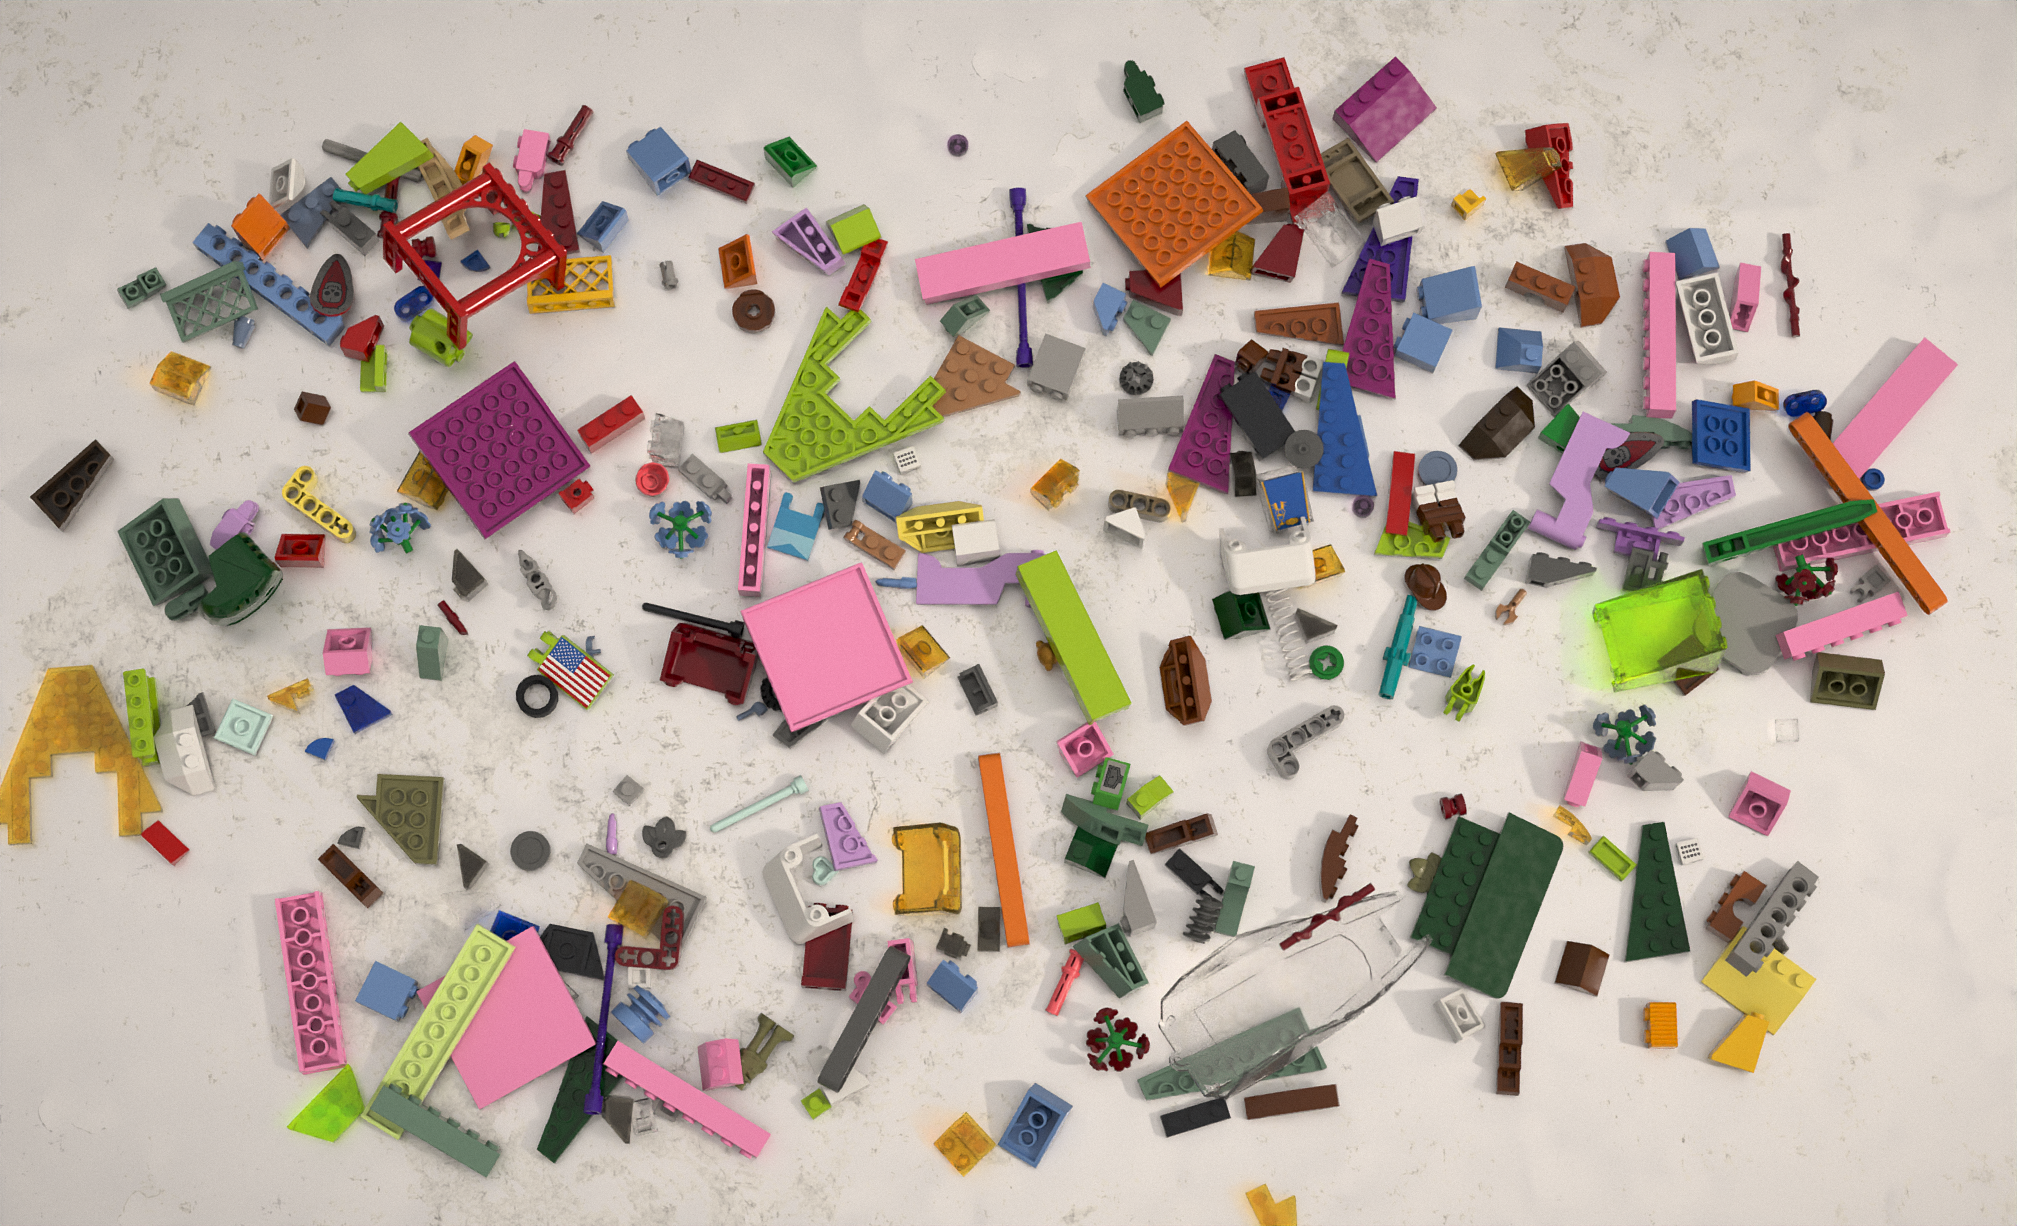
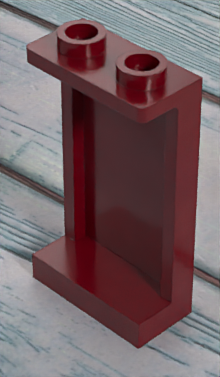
M824 903L813 904L823 906L827 910L829 917L849 909L847 905H836L835 908H829ZM852 922L806 942L801 980L802 988L846 991Z

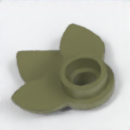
M1431 852L1427 860L1423 858L1411 859L1409 865L1415 877L1408 882L1407 886L1418 893L1427 892L1441 857Z

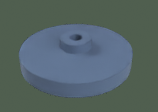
M1432 451L1421 459L1418 474L1425 485L1433 484L1434 486L1436 483L1454 481L1457 476V464L1448 453Z

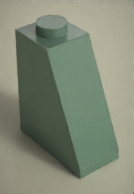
M419 625L416 651L419 677L421 679L442 681L448 637L440 627Z

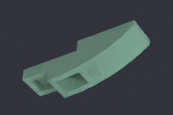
M1632 415L1629 424L1611 423L1629 433L1648 432L1660 435L1664 439L1661 449H1668L1670 446H1678L1679 449H1690L1692 447V433L1662 419Z
M1512 510L1464 579L1482 591L1526 530L1530 521Z
M1069 794L1065 795L1061 813L1083 830L1117 845H1120L1121 840L1143 846L1148 824L1108 813V808L1095 805L1092 801Z

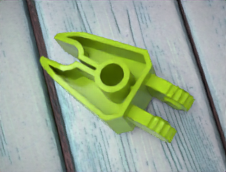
M1474 664L1464 670L1445 696L1448 704L1443 713L1448 715L1454 706L1459 709L1455 718L1458 722L1464 713L1472 712L1485 681V670H1482L1477 679L1474 678L1472 680L1471 672L1475 667Z

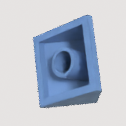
M602 201L577 234L604 253L629 221L627 211L622 207Z
M1689 228L1665 241L1669 253H1675V270L1679 280L1720 268L1707 230L1704 228Z

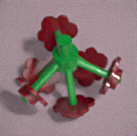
M1801 554L1795 557L1798 567L1795 568L1796 573L1793 576L1788 577L1783 573L1775 577L1778 588L1788 595L1784 596V599H1788L1790 604L1798 606L1803 605V602H1809L1811 599H1819L1822 596L1828 597L1835 590L1836 581L1834 578L1838 573V565L1834 563V558H1826L1825 567H1811L1810 563L1806 564L1805 558ZM1813 571H1824L1826 580L1829 582L1824 584Z
M1103 1008L1093 1018L1094 1022H1098V1024L1106 1022L1110 1032L1109 1037L1107 1033L1102 1032L1101 1028L1091 1029L1087 1032L1088 1039L1086 1045L1090 1047L1091 1051L1099 1053L1100 1050H1104L1099 1058L1090 1053L1087 1054L1090 1060L1089 1064L1097 1071H1108L1107 1065L1102 1060L1112 1048L1116 1049V1051L1109 1054L1110 1060L1108 1064L1110 1067H1114V1070L1117 1072L1131 1067V1061L1133 1060L1132 1053L1126 1052L1125 1049H1120L1122 1044L1137 1047L1136 1054L1138 1059H1142L1150 1048L1149 1038L1144 1033L1138 1038L1137 1043L1129 1041L1136 1038L1137 1034L1135 1032L1138 1030V1025L1135 1022H1131L1128 1017L1123 1020H1116L1114 1023L1116 1029H1113L1110 1020L1114 1019V1016L1118 1014L1117 1009Z

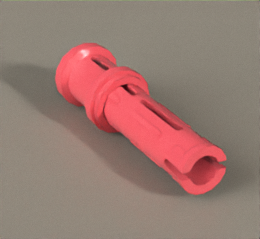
M1073 949L1069 950L1070 956L1065 966L1061 968L1062 976L1045 1011L1055 1016L1059 1015L1074 979L1080 976L1079 971L1084 962L1081 955Z

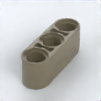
M1114 490L1109 496L1108 507L1114 513L1134 508L1133 505L1136 502H1141L1145 505V508L1137 510L1140 519L1164 522L1170 514V504L1162 498L1124 490ZM1114 498H1121L1124 503L1117 506L1112 500ZM1161 506L1165 508L1166 513L1159 515L1154 509Z

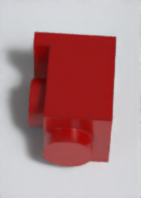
M578 479L565 490L558 493L561 500L573 514L577 513L594 499L591 493L594 489L586 480L582 482ZM576 491H581L579 496L573 495Z

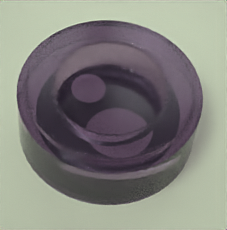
M960 134L951 136L947 142L949 153L956 157L965 155L968 151L967 138Z
M1366 495L1356 497L1352 504L1353 513L1360 518L1370 516L1374 509L1373 500Z

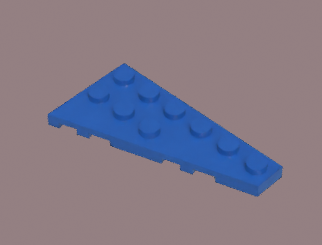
M1323 362L1317 435L1322 440L1324 451L1321 460L1314 466L1312 491L1377 496L1345 363Z

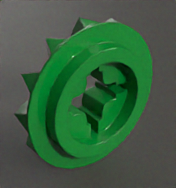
M1324 645L1316 648L1309 659V667L1313 675L1319 677L1320 680H1331L1338 677L1344 667V659L1341 652L1333 646ZM1328 655H1330L1329 662L1333 666H1328L1327 669L1323 671V663H1321L1320 661H1324L1328 657Z

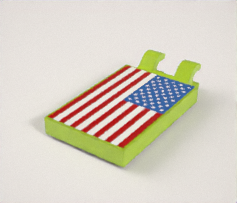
M544 631L540 639L550 645L544 654L539 649L532 648L527 656L540 664L537 671L548 677L556 686L586 710L590 709L614 674L565 635L557 638L552 632Z

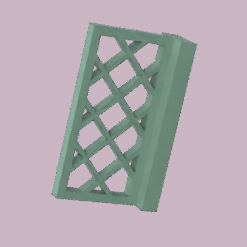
M233 261L160 294L162 301L168 306L182 342L189 341L258 310L243 272L246 270L243 262ZM238 276L241 281L239 291L230 288L232 279ZM215 286L224 288L220 299L211 296ZM228 290L237 294L233 305L224 301ZM197 294L205 296L202 307L193 304ZM241 296L248 299L251 307L245 310L238 307ZM209 299L219 302L215 313L206 310ZM182 302L187 305L183 316L177 313L175 304ZM223 304L232 308L227 318L219 316ZM191 307L200 310L197 321L187 318ZM204 313L213 316L209 326L200 324ZM186 321L195 324L192 333L186 335L183 329Z

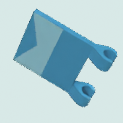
M785 492L767 548L808 561L825 513L822 503H817L813 517L790 510L793 496L791 493Z

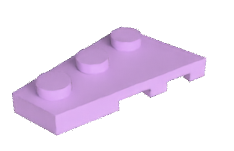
M842 802L819 807L834 871L877 863V858L871 853L864 837H861Z

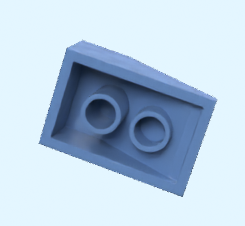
M1034 1083L1027 1091L998 1145L1036 1168L1073 1106L1037 1083Z

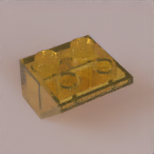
M171 351L157 365L149 384L154 391L194 406L211 370V366Z
M1060 459L1031 487L1030 494L1048 511L1052 507L1056 509L1064 501L1063 496L1067 492L1071 494L1079 486L1080 470Z
M630 879L607 918L646 940L669 901L666 897Z
M967 1112L933 1143L963 1177L997 1147L996 1143Z

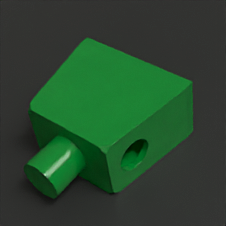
M1567 404L1541 431L1538 438L1563 454L1578 423L1579 415Z

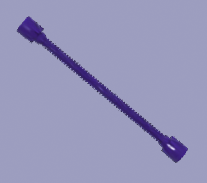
M1012 188L1009 190L1010 207L1013 209L1015 216V236H1020L1024 234L1022 213L1026 205V189ZM1025 283L1017 285L1020 331L1019 348L1016 350V367L1018 368L1033 366L1032 348L1029 347L1027 342Z
M608 924L605 930L604 943H607L608 957L606 960L604 990L600 1009L594 1059L595 1065L589 1094L585 1095L583 1110L585 1114L601 1115L603 1096L600 1095V1076L603 1065L615 953L618 950V945H622L624 930L623 926L617 924Z

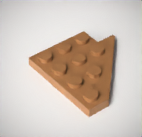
M958 335L934 377L946 390V393L932 407L940 415L947 417L1018 397L1021 391L1006 384L1015 368V364Z

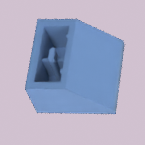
M875 470L862 495V502L897 524L896 517L907 512L913 504L911 489L903 483L898 485L892 481L893 478L886 472L882 471L880 473Z
M942 960L928 980L927 986L962 1013L978 993L977 981L968 974L964 977L960 973V968L951 960L948 963Z

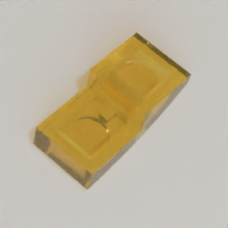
M1559 805L1553 817L1571 827L1567 835L1587 846L1592 840L1588 830L1578 818Z

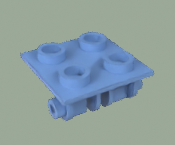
M1419 626L1409 668L1451 677L1462 636Z

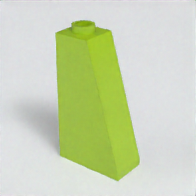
M399 122L345 175L350 179L348 184L356 192L360 190L362 193L368 194L431 160L434 155L402 122Z

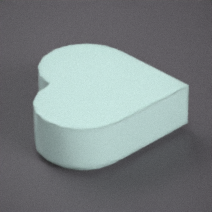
M819 856L813 861L814 872L812 878L818 886L826 885L839 872L834 871L833 864L825 857Z

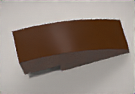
M1206 813L1146 832L1145 838L1150 854H1155L1217 836L1218 833L1212 814Z
M334 844L318 858L365 907L369 908L383 894Z

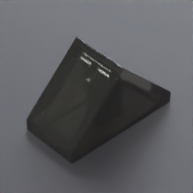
M1297 608L1294 616L1305 644L1334 634L1338 626Z
M457 844L463 886L466 890H471L489 863L464 845Z

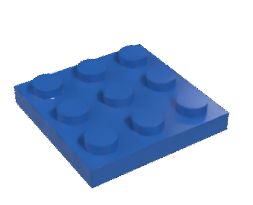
M1698 399L1692 401V464L1744 473L1751 471L1750 409Z

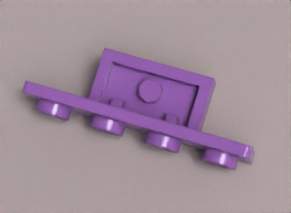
M1609 517L1599 519L1596 528L1617 532L1613 553L1629 557L1632 546L1653 550V559L1657 560L1660 542L1681 546L1685 537L1680 536L1677 532H1659V529L1655 527L1641 528L1632 522L1618 523L1615 519Z

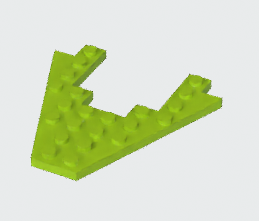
M828 307L824 309L763 450L764 455L793 483L945 421L944 417L932 406L946 393V390L931 376L885 420L870 406L853 420L827 395L841 380L827 365L872 322L861 309L859 312L850 310L842 319L838 318Z

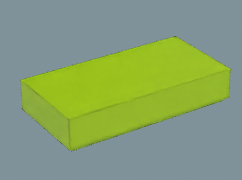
M1604 835L1588 852L1621 882L1637 865Z

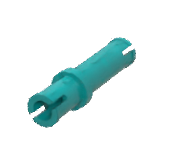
M336 188L333 193V200L335 202L371 208L372 211L383 210L396 213L398 209V200L380 197L379 194L367 195Z

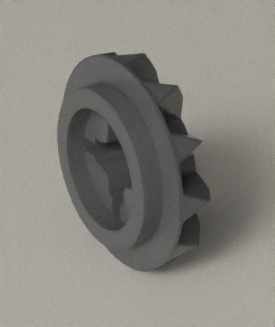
M1139 361L1130 362L1122 368L1119 377L1120 384L1127 393L1142 395L1149 391L1153 385V371L1147 364ZM1133 371L1137 375H1143L1140 378V385L1136 380H1130L1133 378Z

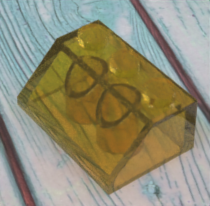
M421 451L418 452L397 489V492L405 497L435 510H438L443 504L445 496L449 491Z

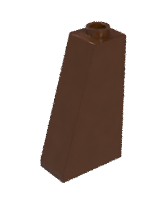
M1288 188L1251 194L1262 207L1263 212L1246 225L1287 221L1290 211Z

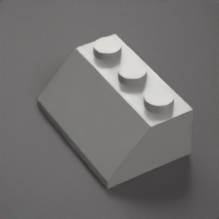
M1183 396L1118 399V435H1123L1124 438H1133L1137 434H1145L1147 437L1157 436L1158 433H1166L1170 436L1178 435L1179 432H1183L1184 428Z

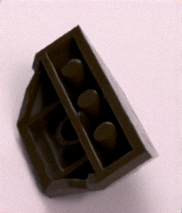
M1516 386L1473 427L1458 446L1473 460L1506 458L1535 428L1533 400Z

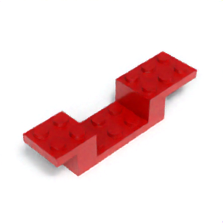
M1285 57L1244 68V74L1261 127L1267 128L1282 175L1281 188H1288L1289 215L1292 224H1299L1332 215L1334 209L1328 194L1330 181L1300 88H1294Z

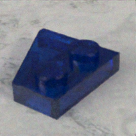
M355 685L335 694L354 734L393 715L388 708Z

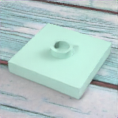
M232 698L214 739L255 756L273 715Z

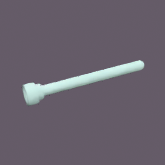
M800 775L794 778L790 786L712 824L710 830L716 833L793 793L803 794L809 790Z

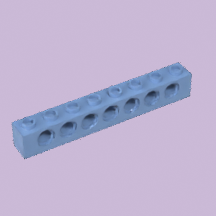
M210 223L205 226L192 242L197 250L220 267L231 263L235 256L241 255L242 258L239 262L244 264L246 270L243 272L250 289L327 346H331L345 328L342 322L343 318L340 315L328 317L319 314L311 306L309 292L303 287L299 286L296 288L292 285L293 281L288 276L277 274L275 272L276 268L267 261L264 264L258 260L260 257L251 249L246 251L242 248L243 244L234 237L232 239L227 237V232L220 226L216 225L214 227ZM225 243L223 249L216 250L218 244ZM252 268H258L257 273L249 274ZM275 280L272 286H265L267 281ZM284 293H292L288 299H282ZM308 304L307 310L299 311L301 305ZM318 317H325L324 322L320 324L315 323Z

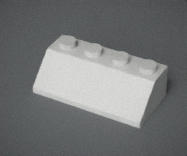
M1718 272L1677 281L1676 287L1696 363L1719 364L1736 360L1739 351Z

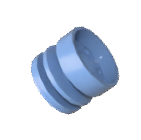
M636 985L633 989L640 996L636 999L631 993H628L627 996L632 1002L630 1007L620 1001L611 1013L645 1044L654 1035L649 1024L653 1022L661 1027L663 1024L656 1017L660 1014L667 1021L671 1016L667 1013L664 1005L650 991Z

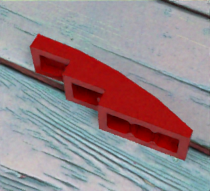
M1393 452L1385 534L1407 536L1415 454Z

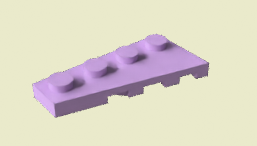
M1732 475L1679 483L1658 519L1651 516L1653 527L1657 529L1664 528L1734 498L1736 493Z

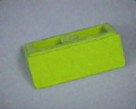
M757 420L715 427L720 453L756 447L762 444Z

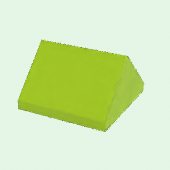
M865 204L826 221L843 255L882 238L870 208Z

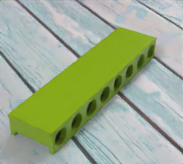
M1057 550L1017 566L1015 575L1088 725H1092L1094 722L1119 711L1129 709L1132 704Z

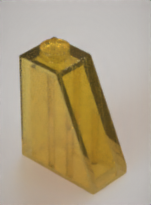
M1554 148L1519 149L1495 153L1512 191H1523L1562 167L1559 161L1560 156Z

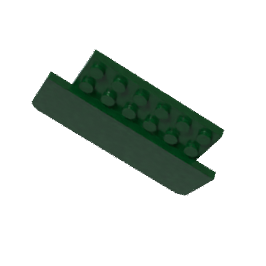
M1510 812L1507 813L1500 833L1458 816L1409 938L1451 956L1444 976L1492 998L1499 999L1507 994L1563 851V841L1559 836Z

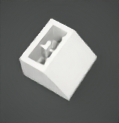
M1404 197L1398 203L1392 205L1386 203L1378 207L1372 224L1381 246L1422 232L1423 222L1417 197Z

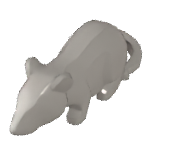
M518 550L520 571L528 580L527 586L534 596L541 600L544 610L553 609L557 603V595L552 589L549 579L545 573L540 571V567L532 557L523 550ZM553 594V599H552L551 603L549 604V599H550L551 595Z

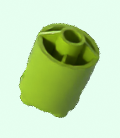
M430 308L422 316L417 315L412 320L409 327L412 332L409 339L411 346L449 368L455 361L460 362L465 351L463 349L459 351L446 335V316ZM468 330L466 345L471 341L473 337V333L469 332Z

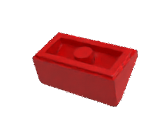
M159 820L140 834L173 866L190 851Z

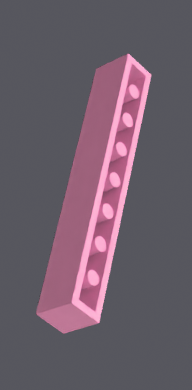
M1649 252L1647 259L1643 260L1642 265L1643 272H1646V279H1643L1642 286L1643 291H1646V298L1643 299V311H1646V318L1643 319V330H1646V337L1643 338V350H1646V357L1643 358V370H1646V377L1643 378V389L1646 390V396L1643 398V409H1646V417L1672 419L1676 412L1675 253Z
M619 1041L616 1042L603 1063L607 1067L606 1072L616 1078L620 1074L626 1078L625 1083L636 1089L639 1086L645 1090L644 1095L654 1101L656 1098L664 1101L662 1106L672 1112H675L676 1109L683 1113V1119L691 1124H694L695 1121L703 1125L701 1130L711 1136L714 1133L722 1137L720 1140L722 1143L731 1148L733 1144L741 1148L739 1153L749 1159L752 1156L758 1157L771 1135Z

